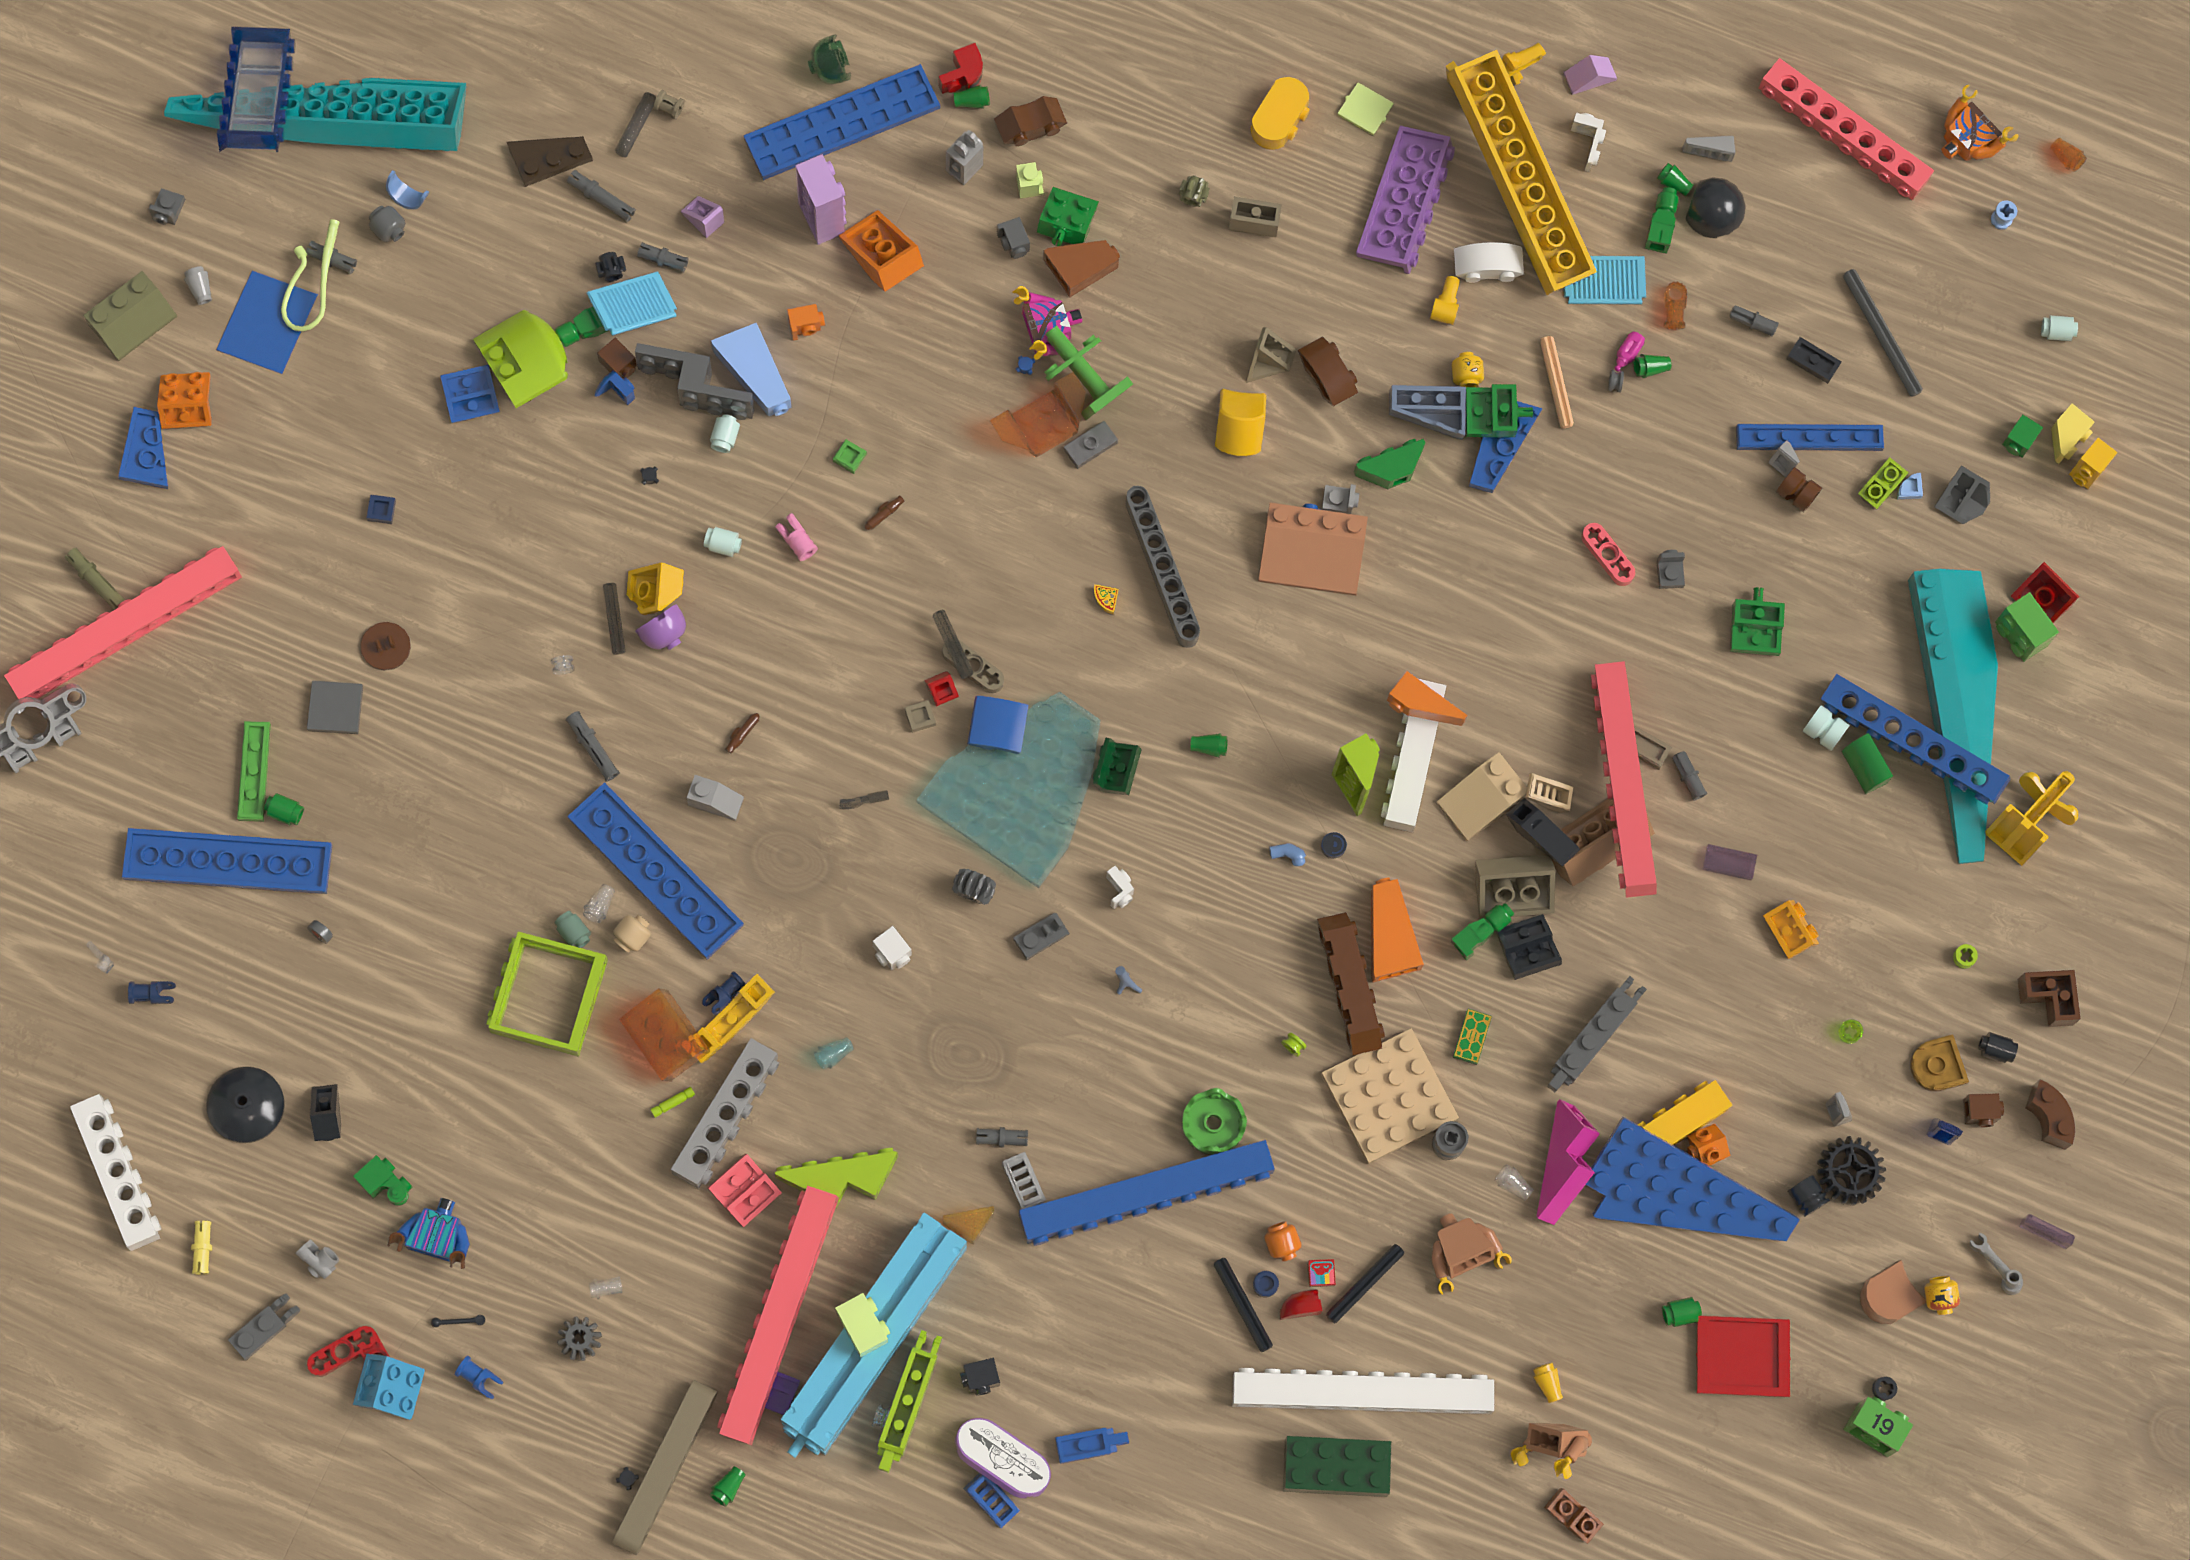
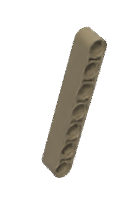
M696 1380L692 1382L615 1535L614 1545L635 1555L639 1553L716 1399L717 1390Z

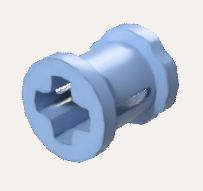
M2006 200L1996 206L1995 212L1991 215V223L1995 228L2003 230L2012 224L2018 212L2016 205Z

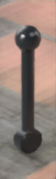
M477 1315L476 1318L444 1320L435 1317L431 1320V1325L434 1328L440 1325L476 1323L481 1326L485 1324L486 1319L483 1315Z

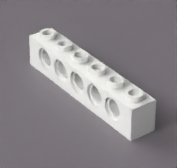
M98 1094L70 1106L126 1247L133 1251L160 1239L158 1231L161 1230V1226L156 1216L151 1217L148 1209L152 1206L147 1193H142L139 1184L142 1183V1179L137 1169L132 1170L129 1161L133 1160L128 1146L123 1147L120 1138L123 1137V1132L118 1122L113 1123L111 1114L114 1113L109 1099L104 1100ZM103 1119L105 1121L102 1129L93 1130V1124L96 1120ZM106 1143H114L112 1152L108 1154L102 1152V1148ZM123 1166V1173L119 1177H112L113 1168ZM126 1189H132V1197L126 1201L121 1200L122 1192ZM141 1212L143 1215L142 1220L138 1224H131V1216L134 1213Z

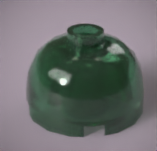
M836 34L819 40L812 48V60L808 61L811 73L817 74L818 78L827 84H838L851 80V72L846 73L845 66L849 65L846 51L840 40L835 41Z

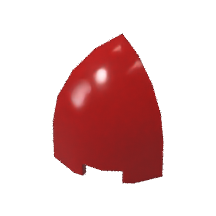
M1318 1290L1300 1291L1288 1297L1280 1309V1320L1320 1315L1323 1310L1321 1299L1318 1298Z

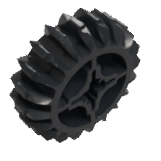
M1851 1136L1846 1137L1845 1143L1841 1138L1836 1140V1145L1829 1143L1827 1145L1829 1151L1823 1150L1821 1152L1824 1159L1817 1161V1164L1823 1168L1818 1169L1816 1174L1824 1176L1818 1182L1820 1185L1826 1183L1828 1186L1824 1189V1193L1827 1194L1833 1191L1832 1200H1836L1841 1196L1840 1201L1843 1205L1848 1201V1198L1852 1206H1855L1858 1200L1861 1204L1867 1202V1197L1873 1199L1875 1197L1874 1191L1879 1192L1882 1189L1879 1183H1883L1886 1179L1880 1175L1886 1171V1167L1878 1165L1884 1161V1158L1875 1157L1879 1152L1877 1148L1873 1151L1868 1149L1871 1146V1142L1868 1141L1864 1146L1861 1145L1862 1138L1860 1137L1854 1143ZM1846 1152L1844 1165L1832 1167L1835 1156ZM1856 1154L1863 1157L1867 1164L1860 1163L1857 1160ZM1849 1166L1856 1170L1853 1176L1846 1170ZM1870 1174L1867 1186L1857 1190L1859 1177ZM1835 1177L1843 1179L1845 1181L1846 1188L1841 1186L1836 1181Z

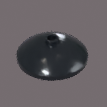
M238 1067L224 1073L212 1085L206 1103L207 1115L213 1128L222 1137L236 1143H252L270 1135L279 1125L285 1108L283 1091L278 1082L266 1071L255 1067ZM241 1098H247L245 1105H239Z

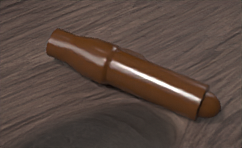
M899 495L896 499L882 504L878 508V513L866 522L865 529L873 530L889 515L893 514L905 502L904 499Z
M758 713L751 714L741 728L737 727L730 736L731 740L725 748L728 753L732 754L743 743L746 736L758 723Z

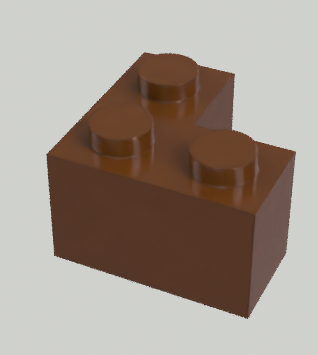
M2075 970L2026 972L2017 979L2020 1004L2045 1002L2048 1027L2073 1026L2081 1019Z

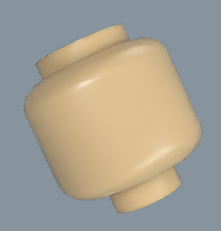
M639 914L636 917L626 915L613 931L616 937L614 941L628 953L631 950L639 951L651 936V931L647 928L650 923Z

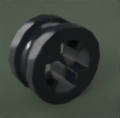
M1886 1376L1878 1378L1872 1385L1873 1395L1882 1401L1892 1399L1898 1389L1896 1382ZM1881 1382L1884 1385H1890L1891 1389L1888 1390L1890 1393L1888 1396L1885 1392H1879V1388L1882 1387L1880 1385Z

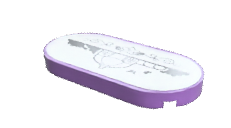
M970 1419L962 1424L955 1437L957 1453L970 1467L1015 1497H1036L1044 1492L1049 1484L1051 1471L1046 1459L1037 1451L987 1419Z

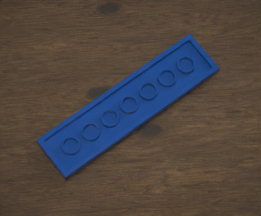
M605 782L567 816L589 841L707 960L744 926V923Z
M128 828L122 878L123 880L327 894L332 843Z

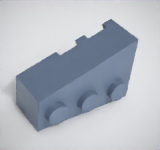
M1392 385L1389 390V415L1463 440L1465 436L1466 387Z

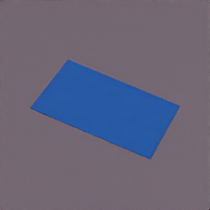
M252 271L216 350L283 374L301 331H294L289 328L282 318V301L289 284ZM296 286L293 287L286 308L287 317L292 324L304 326L318 294Z

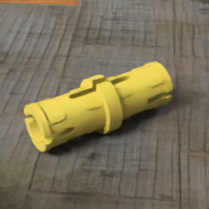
M195 1221L194 1244L191 1245V1250L194 1251L192 1274L201 1275L203 1273V1275L209 1274V1252L212 1251V1245L210 1244L211 1222L202 1221L200 1223L201 1221Z

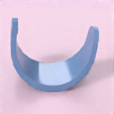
M393 170L387 178L386 189L389 196L404 208L418 209L429 194L427 190L421 193L410 188L397 177L396 172Z

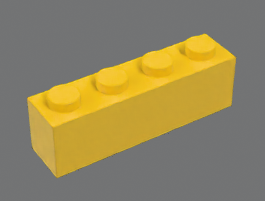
M1716 1080L1710 1084L1704 1081L1694 1088L1696 1093L1690 1097H1687L1686 1094L1682 1095L1673 1102L1675 1105L1673 1108L1667 1111L1664 1107L1652 1115L1654 1120L1648 1124L1642 1121L1638 1125L1668 1143L1675 1145L1728 1111L1733 1105Z

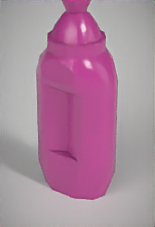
M1632 331L1629 333L1618 349L1615 371H1620V368L1634 361V358L1643 347L1645 338L1638 332Z

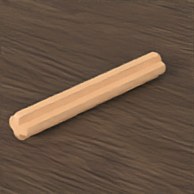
M1552 336L1543 337L1540 344L1559 425L1562 429L1570 428L1574 422L1555 341Z

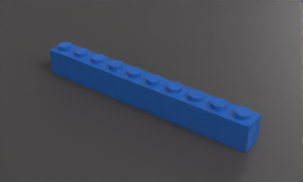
M1263 1140L1019 1210V1218L1027 1244L1033 1242L1034 1246L1047 1243L1049 1241L1048 1238L1058 1235V1238L1061 1239L1073 1235L1074 1230L1083 1228L1085 1232L1096 1229L1098 1224L1107 1221L1108 1224L1118 1223L1123 1220V1216L1130 1214L1133 1217H1139L1147 1214V1210L1157 1207V1210L1167 1209L1172 1206V1202L1179 1200L1182 1203H1188L1196 1200V1196L1206 1193L1207 1196H1212L1220 1193L1221 1188L1230 1186L1231 1189H1237L1245 1186V1181L1255 1179L1256 1182H1261L1271 1178L1270 1174H1273L1275 1168L1267 1142Z

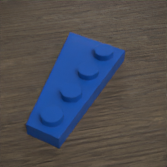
M1517 401L1518 407H1533V418L1518 417L1516 437L1482 438L1469 487L1493 493L1541 413L1542 408Z

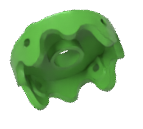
M1211 1088L1193 1096L1187 1104L1182 1117V1130L1189 1144L1196 1150L1210 1155L1235 1148L1241 1141L1247 1124V1117L1240 1101L1220 1088ZM1217 1117L1221 1121V1126L1216 1130H1212L1206 1124L1207 1119Z

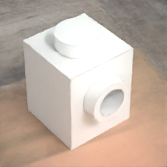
M893 926L873 940V947L877 951L875 956L883 967L888 965L892 970L897 966L899 969L910 961L909 957L912 955L911 948Z

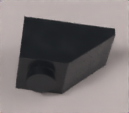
M337 1084L312 1087L310 1119L315 1141H331L341 1138V1115Z

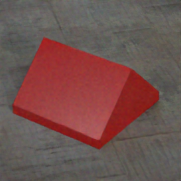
M2045 562L2011 595L2017 601L2030 592L2053 624L2079 598Z

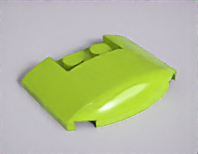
M526 310L520 311L473 339L515 408L522 406L568 378L567 371L564 372L565 364L568 363L567 356L558 335L543 319Z

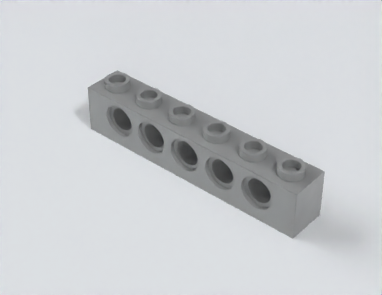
M752 1038L749 1040L672 1166L671 1171L673 1175L698 1189L702 1184L706 1185L713 1174V1171H711L712 1166L715 1162L720 1163L726 1153V1149H724L728 1140L733 1141L738 1134L740 1128L737 1125L742 1118L746 1119L752 1111L753 1106L750 1104L754 1097L757 1096L759 1098L766 1087L764 1081L768 1074L772 1076L777 1070L780 1062L777 1061L778 1054ZM751 1066H758L761 1071L759 1075L752 1077L746 1073L747 1069ZM739 1087L745 1088L748 1091L747 1095L744 1098H736L733 1095L735 1089ZM725 1109H730L734 1112V1116L730 1120H723L720 1117L721 1112ZM711 1131H717L721 1134L717 1142L707 1140V1135ZM698 1153H704L708 1158L705 1163L696 1164L693 1161L694 1156Z

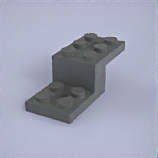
M637 343L635 356L638 370L649 375L660 373L665 374L666 377L671 379H679L677 390L680 406H683V408L690 411L706 410L708 413L717 416L728 414L738 420L753 418L754 403L752 393L710 385L712 377L710 356Z

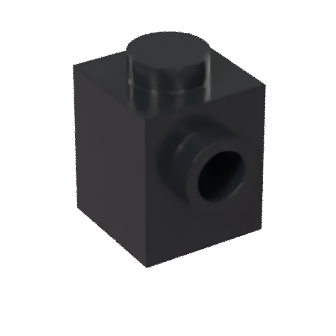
M994 1357L965 1364L963 1367L964 1372L960 1373L963 1388L968 1387L969 1393L975 1392L976 1396L991 1393L990 1388L1000 1386Z

